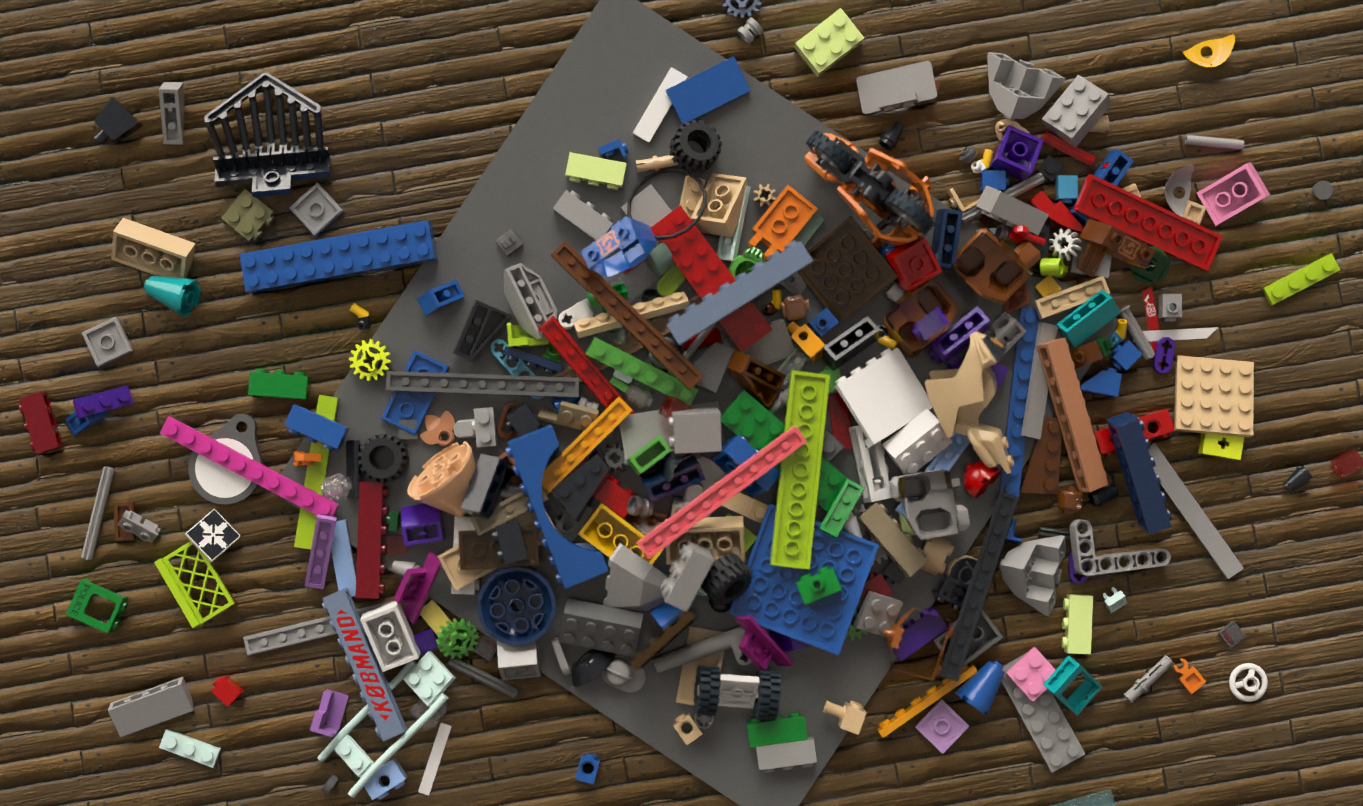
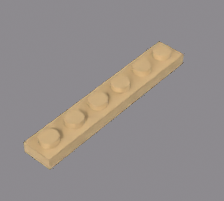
M683 291L675 292L662 298L657 297L644 303L640 302L632 307L644 319H650L685 309L690 304ZM609 312L573 322L578 338L622 326Z

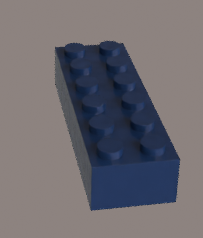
M1129 412L1106 419L1138 525L1149 535L1170 528L1172 516L1164 504L1167 500L1164 492L1160 491L1159 485H1161V480L1154 471L1156 464L1153 456H1150L1148 451L1150 444L1148 439L1144 438L1143 431H1145L1142 420H1139Z

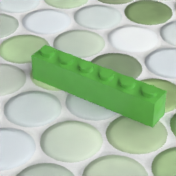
M593 336L585 352L586 355L689 407L699 390L693 387L689 391L674 376Z

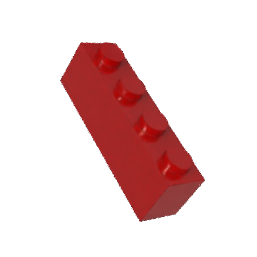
M585 457L566 477H569L589 459ZM611 476L610 479L606 480L595 498L622 518H625L628 514L627 503L632 496H636V493L628 487L624 490L619 486L621 482Z

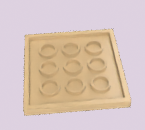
M1177 355L1175 361L1174 431L1252 437L1254 362Z

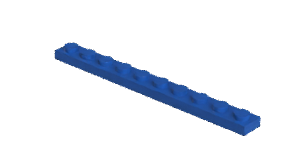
M1021 307L1018 322L1026 332L1016 342L1005 434L1009 444V448H1007L1008 455H1012L1014 466H1012L1011 473L1009 474L1003 468L1001 469L999 493L1002 491L1019 497L1026 439V437L1021 436L1039 323L1036 309Z

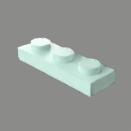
M170 729L165 730L159 746L161 749L212 768L215 767L221 748Z

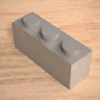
M566 190L553 207L554 212L595 241L612 229L611 217L605 213L600 215L595 211L597 208L588 201L585 204L580 200L581 196L573 190L568 192Z
M808 737V740L756 747L759 770H763L764 773L774 772L775 768L780 767L783 770L794 769V765L811 767L813 763L817 762L813 737Z

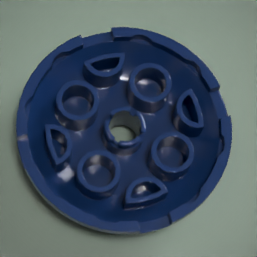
M510 567L498 571L486 581L480 591L477 608L481 624L489 635L504 644L525 645L539 639L549 629L555 616L556 601L551 586L539 573L524 567ZM518 600L522 603L520 611L513 609V601Z

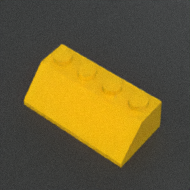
M603 503L599 505L578 533V535L609 558L619 544H622L651 565L663 551V549L648 559L636 543L645 535Z

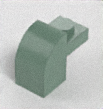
M657 240L656 246L648 254L647 265L657 277H660L674 265L673 256L664 242L660 244Z

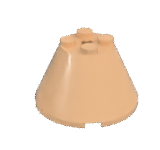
M457 442L435 454L422 466L424 470L418 477L416 475L413 477L408 487V494L414 500L461 518L466 513L460 508L462 499L466 494L476 464L471 446L467 442H463L462 445H459Z

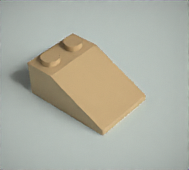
M712 173L705 187L707 192L706 208L701 219L695 224L701 233L726 237L733 236L739 223L747 178ZM703 194L691 217L692 222L698 217L703 206Z

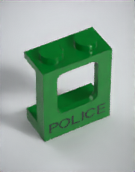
M87 578L81 579L66 615L106 633L116 631L121 622L119 617L128 607V602H126L128 596H121L105 589ZM93 594H97L116 604L108 623L86 615L85 610Z

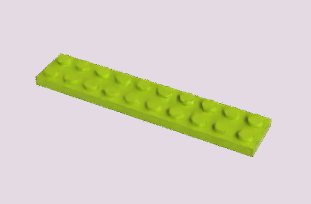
M790 371L784 433L795 425L807 442L781 461L770 565L810 569L830 375Z

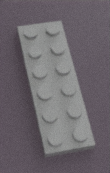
M1023 654L1004 665L1002 670L1005 674L1001 683L1049 770L1053 773L1085 755V752L1053 694L1048 689L1032 702L1006 674L1025 655Z

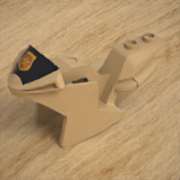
M974 332L970 334L971 343L961 366L958 369L930 371L931 379L925 381V386L948 439L951 438L953 433L968 436L973 449L986 466L991 468L1000 464L1005 472L1009 474L1011 473L1012 466H1014V460L1012 455H1008L1007 448H1009L1007 438L1003 437L1002 431L999 428L981 424L978 420L979 415L992 400L997 389L996 376L989 366L999 362L1007 348L994 338L980 332Z

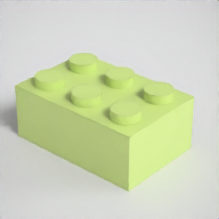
M840 8L797 41L794 48L815 75L819 77L863 42L864 37Z

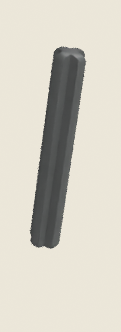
M454 657V659L450 658L448 662L449 667L512 698H515L519 692L518 688Z

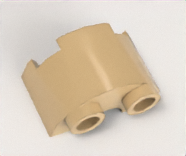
M944 537L927 539L922 551L926 554L925 559L928 562L920 569L935 576L938 573L942 574L946 567L944 561L947 556L950 557L954 546L951 545V540Z

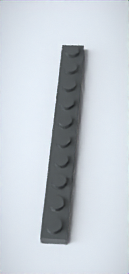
M387 371L386 379L387 391L579 398L580 378Z

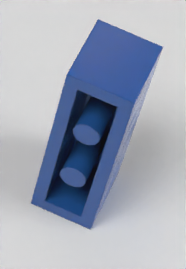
M293 404L284 425L289 428V432L298 436L302 433L307 436V440L314 443L320 441L324 443L323 447L332 451L335 448L341 449L350 429Z

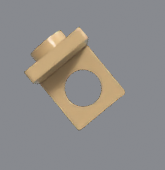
M953 188L947 192L950 196L949 202L953 209L957 208L958 211L964 212L977 205L979 201L978 199L964 207Z

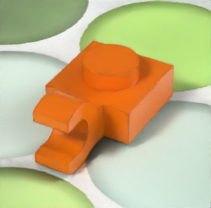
M303 451L294 452L296 461L293 462L294 466L314 465V461L321 462V454L304 453Z

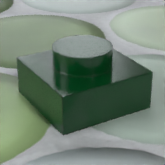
M391 511L390 515H387L386 526H389L390 531H399L401 511Z

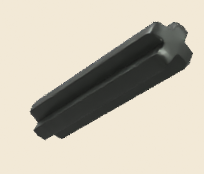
M1039 527V537L1049 538L1063 535L1065 536V541H1071L1069 530ZM1093 534V541L1095 543L1096 536Z

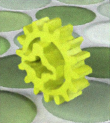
M372 339L369 340V344L365 340H362V346L356 344L357 350H351L354 357L349 358L350 361H353L350 368L356 369L354 375L360 373V379L362 380L367 376V381H371L372 377L375 380H379V374L384 377L385 373L383 371L390 370L386 366L387 363H392L391 360L387 359L391 354L389 352L385 353L387 347H380L381 342L379 341L374 344ZM370 347L376 348L380 353H372ZM363 352L361 359L358 360L359 354ZM368 356L375 359L372 361V366L371 364L366 363V361L369 359ZM383 361L380 369L378 370L377 366L379 362ZM361 367H367L370 373L362 371Z

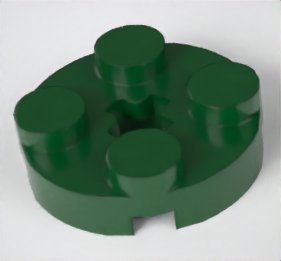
M1150 245L1147 246L1156 250L1150 261L1153 262L1154 267L1150 266L1145 269L1130 264L1133 276L1138 281L1147 284L1152 283V281H1161L1169 270V256L1162 249Z

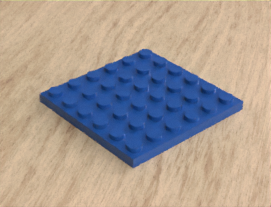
M769 504L747 562V566L753 572L752 582L747 590L733 601L729 614L733 616H752L762 627L839 655L879 544L841 531L838 538L835 539L820 531L819 528L822 523L815 521L810 569L770 565L776 506ZM826 566L829 569L834 568L842 591L805 605L796 584L800 582L799 578L809 573L811 577L817 575V570Z

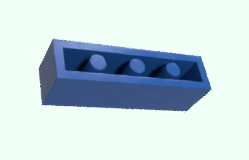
M1111 150L1094 176L1117 186L1134 161L1121 150ZM1076 199L1069 211L1080 223L1086 224L1088 219L1091 218L1073 210L1077 202Z

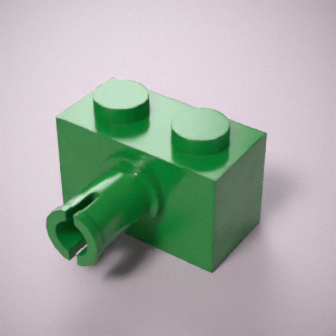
M826 566L817 570V575L811 577L809 573L799 578L800 582L796 584L805 605L842 591L834 568L829 569Z

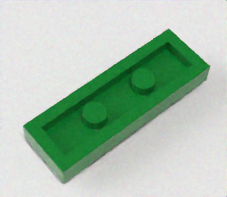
M847 479L819 530L837 539L862 495L864 487Z

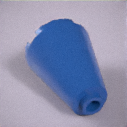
M995 660L993 663L988 661L977 673L958 688L955 694L987 716L1005 674L1002 670L1004 666Z

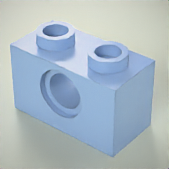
M395 757L384 764L364 787L372 800L375 798L381 800L389 794L388 790L394 787L396 790L405 784L404 780L408 776ZM381 776H387L390 779V784H382Z

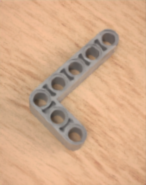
M1076 519L1069 525L1073 565L1075 571L1080 575L1091 576L1167 565L1171 560L1168 550L1161 548L1095 556L1091 524L1086 520ZM1080 523H1082L1084 527V530L1081 533H1079L1077 530V527ZM1084 542L1086 549L1084 552H1081L1080 545ZM1160 552L1162 559L1158 562L1156 556ZM1142 554L1144 560L1139 564L1138 557ZM1124 557L1125 564L1121 567L1119 560ZM1103 559L1107 562L1104 569L1101 568V561ZM1084 562H1087L1088 569L1084 572L1082 565Z

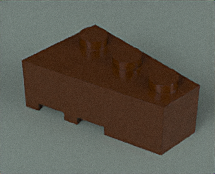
M734 350L727 369L750 396L763 407L771 410L786 375L747 354Z

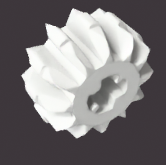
M1069 228L1066 232L1060 229L1059 235L1055 232L1053 233V236L1056 238L1049 239V242L1054 244L1049 247L1050 251H1054L1052 256L1062 258L1063 260L1066 258L1068 261L1071 260V255L1078 256L1075 251L1081 250V247L1077 244L1082 242L1080 238H1077L1078 233H1072V230ZM1063 242H1068V246L1062 247Z

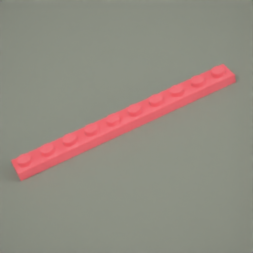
M794 425L636 543L647 558L650 559L807 442Z

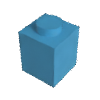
M1058 175L1055 178V201L1061 200L1063 204H1072V201L1078 199V176Z

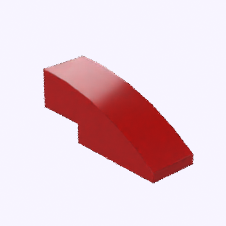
M1041 191L1028 202L1030 206L1049 214L1046 220H1050L1052 224L1064 230L1069 228L1072 232L1082 233L1084 228L1061 200L1054 205L1046 194Z

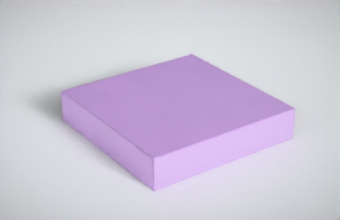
M940 699L914 727L944 754L965 732L969 725Z

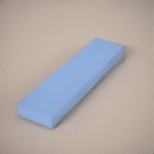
M346 519L339 520L335 524L331 546L338 590L348 588L351 596H355L356 570Z

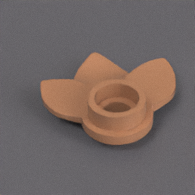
M445 411L441 418L434 415H426L425 426L427 431L420 435L422 440L430 445L438 443L443 447L450 446L455 439L453 432L455 420L449 411ZM445 433L449 436L446 441L442 439V435Z

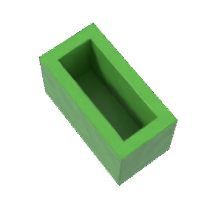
M659 435L626 461L638 476L672 450Z

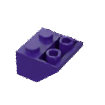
M427 504L401 507L404 546L445 540L441 510Z

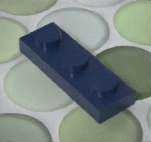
M505 346L503 354L508 355L507 359L518 362L521 359L526 361L525 365L536 368L537 365L544 367L543 371L554 374L555 371L561 372L563 367L562 364Z

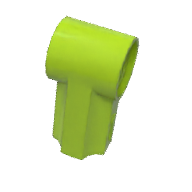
M1042 258L1040 272L1042 276L1063 278L1068 273V266L1064 264L1062 258Z

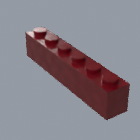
M359 482L355 598L379 599L381 594L385 593V583H382V575H385L386 564L383 563V556L386 555V544H383V536L387 535L384 517H387L388 506L385 505V498H388V486H385V482Z

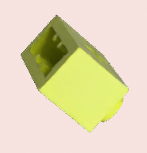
M1201 433L1198 454L1241 460L1244 437ZM1218 441L1224 442L1225 445H1224V446L1219 445V444H1218Z

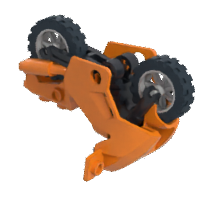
M816 130L806 141L809 149L814 153L812 154L809 151L806 154L804 160L807 165L824 180L837 182L841 185V187L837 188L838 194L873 232L874 238L872 242L878 250L882 247L880 244L882 241L892 246L913 242L918 238L917 235L927 234L936 223L933 218L934 209L929 194L931 183L927 176L923 180L919 179L909 171L906 164L873 148L868 151L867 156L864 158L859 154L858 149L853 143L832 133L823 134ZM890 171L912 186L909 190L905 189L904 192L899 191L893 182V178L886 172ZM863 202L869 210L883 220L875 226L868 218L866 212L859 206L860 203ZM886 226L895 227L890 234L884 235L881 233Z

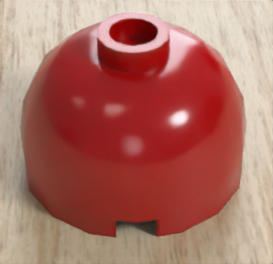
M979 461L976 464L970 463L964 470L966 474L963 484L966 491L977 499L987 491L986 488L990 484L993 485L1001 471L997 466L989 468L983 461Z

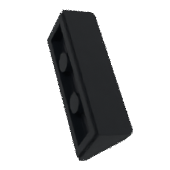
M360 440L346 441L347 498H359L361 466L358 465V452L361 451Z

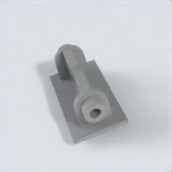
M126 510L117 525L122 527L123 530L139 536L143 541L152 543L160 531L158 525L147 519L141 524L142 516L131 510Z

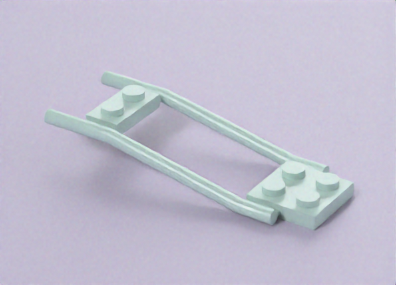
M428 651L418 663L414 660L408 662L388 683L392 691L404 680L430 708L375 763L355 740L348 735L368 715V704L342 728L317 757L319 761L324 762L335 750L353 772L360 777V780L348 792L352 798L447 701L448 697L443 692L455 680V676L431 651Z

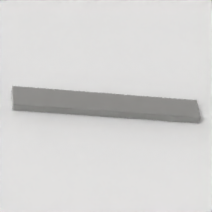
M1152 443L1148 451L1155 460L1156 467H1154V471L1160 477V486L1226 579H1230L1244 569L1157 445Z
M394 600L360 608L357 611L361 618L363 613L394 602ZM330 616L245 636L243 639L247 656L338 633L332 629L330 624L332 619Z

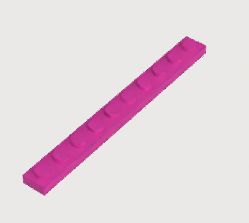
M168 416L160 434L315 515L334 517L340 505L171 416Z

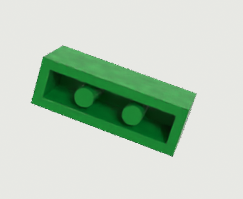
M256 369V372H250L248 395L309 400L311 377L306 376V372H294V375H286L287 371L275 370V374L267 373V369Z
M800 712L788 713V717L777 715L776 720L751 718L750 722H746L750 748L808 740L804 714L800 715Z

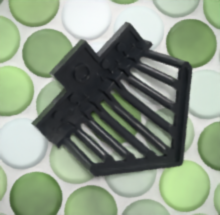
M267 72L262 73L204 117L207 130L218 157H213L216 168L214 180L216 187L252 184L253 197L292 194V180L331 177V157L328 147H324L321 106ZM270 87L275 90L280 140L279 151L277 152ZM261 88H263L268 139L266 153L263 150L256 93ZM283 95L288 98L292 140L291 150L289 151ZM248 98L255 140L254 154H251L241 104ZM296 104L301 106L303 149H300ZM235 109L243 155L238 154L228 121L227 113ZM309 112L314 114L315 148H312ZM219 119L228 144L230 156L225 155L214 123Z

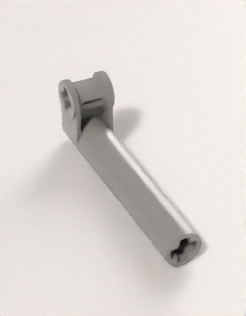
M740 626L655 657L653 662L657 673L730 648L733 649L735 658L740 665H748L751 663L750 659L746 655H742V651L738 648L746 631Z

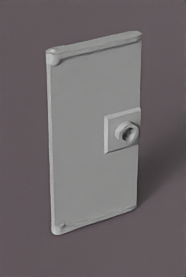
M718 401L695 404L690 407H674L627 415L619 423L625 466L629 465L626 461L629 457L659 435L670 448L669 437H672L673 433L672 429H669L668 418L672 417V412L716 406L719 410ZM721 423V444H722L723 442H725V438H724L723 427H722V423Z

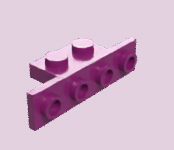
M429 552L423 567L406 570L394 597L398 604L407 603L404 613L412 624H416L442 566V563L433 552Z
M749 615L736 616L735 620L746 631L738 648L759 670H766L771 659L777 666H793L794 663L788 657V654L782 651L777 642L771 639L766 630L761 628L756 622L755 618Z

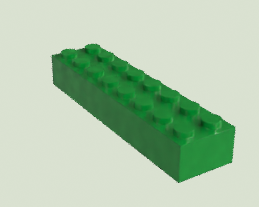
M741 390L720 415L722 424L735 435L744 437L749 442V445L758 451L784 433L785 425L745 390ZM821 457L817 504L828 513L848 478ZM781 462L775 465L779 472Z

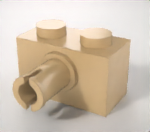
M851 700L850 703L845 702L844 706H840L826 701L823 709L824 713L839 717L837 724L841 729L859 735L867 713L862 704Z

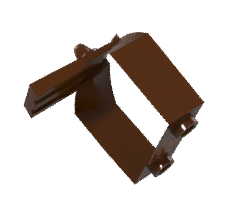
M1088 219L1080 235V238L1088 244L1076 268L1093 277L1105 253L1123 262L1147 269L1156 250L1113 226Z

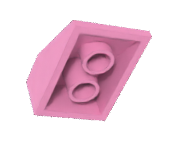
M1249 162L1197 192V195L1203 205L1207 207L1208 214L1215 226L1268 197L1270 193L1252 163Z

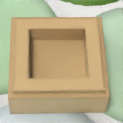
M1188 200L1183 213L1184 218L1200 225L1207 207Z

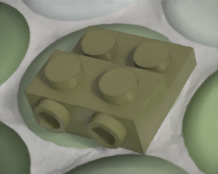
M244 189L221 219L248 241L253 242L262 236V230L266 225L272 224L276 213L257 197H253L252 193L247 189Z

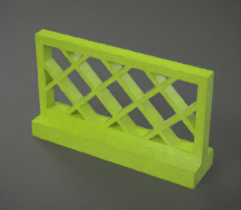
M190 541L154 563L192 628H199L205 622L233 606L235 602L212 563L199 549L196 558L187 556L189 547L194 545ZM175 556L182 557L180 568L173 567L170 559ZM186 558L195 560L193 571L183 569ZM199 561L205 562L208 566L206 574L196 572ZM183 571L192 573L190 584L182 582L181 576ZM195 575L205 576L202 588L193 586ZM208 578L216 580L217 587L215 591L206 589ZM192 588L202 590L199 601L191 598ZM205 591L215 593L212 604L203 602ZM218 594L225 595L229 603L224 606L216 605ZM202 604L211 606L210 614L204 618L200 613Z

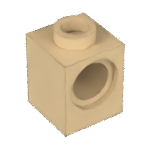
M683 713L675 718L676 722L673 726L686 745L703 734L690 713L687 715ZM684 723H690L693 728L690 732H684L681 726Z

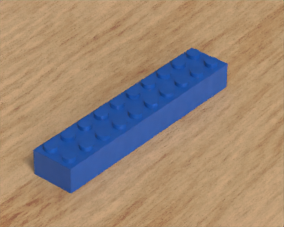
M429 220L239 254L245 291L251 294L438 260L432 222Z

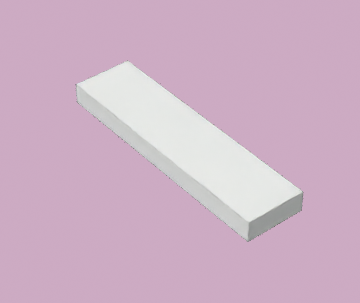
M672 67L670 68L633 132L635 136L648 143L651 142L672 106L665 90L687 80L688 76Z

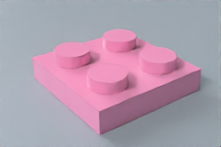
M1033 647L1006 674L1034 702L1047 690L1043 684L1053 674L1055 668Z

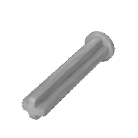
M1127 305L1119 310L1120 316L1128 321L1127 329L1143 357L1148 360L1154 357L1155 353L1129 309L1131 306Z

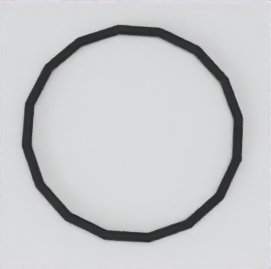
M670 168L645 176L633 188L628 199L627 216L632 218L631 201L636 190L647 179L667 172L687 174L698 182L703 192V206L698 217L686 229L673 235L654 236L657 240L669 239L688 232L701 219L707 200V192L702 181L690 171L685 172L682 169Z

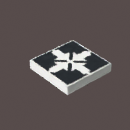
M215 509L185 533V536L211 563L241 537Z

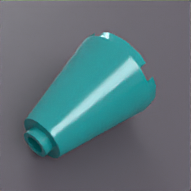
M151 276L144 283L146 294L184 317L192 314L190 310L193 306H197L201 293V287L197 286L199 282L194 279Z

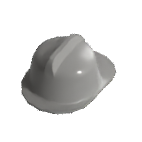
M615 655L609 666L601 673L606 683L629 693L641 689L646 679L643 668L635 670L631 666L633 661Z

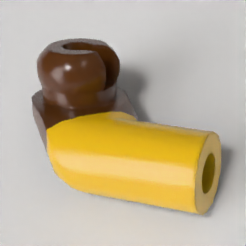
M772 290V301L762 308L763 313L767 316L774 315L781 309L782 290Z

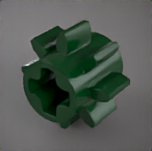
M1105 335L1091 341L1097 340L1103 357L1112 354L1110 349L1114 347L1111 339L1106 340Z

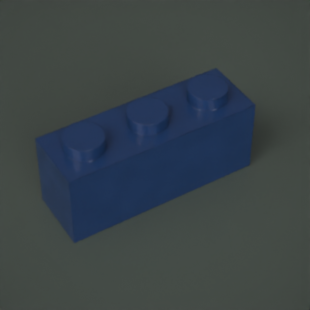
M945 208L937 210L931 250L941 269H952L950 266L956 260L963 211Z
M695 455L680 461L676 465L671 482L664 479L662 469L641 477L651 502L706 480Z

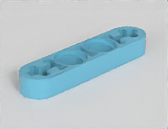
M501 339L492 342L491 352L512 376H520L523 371L529 372L530 376H536L521 359H519L516 367H508V355L502 360L500 357L504 355L499 351L495 352V345L503 343V350L505 346L509 347V345ZM531 396L537 400L544 398L542 396Z

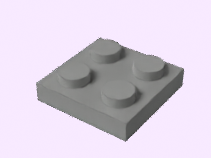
M868 591L853 626L857 629L886 637L883 631L891 629L903 602Z

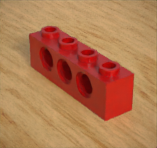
M1168 409L1138 417L1144 424V438H1147L1149 443L1152 442L1151 438L1157 436L1159 439L1170 436L1169 432L1174 431ZM1150 422L1154 423L1156 427L1153 433H1150L1147 428ZM1109 427L1093 432L1100 454H1104V457L1116 454L1115 446L1111 442Z

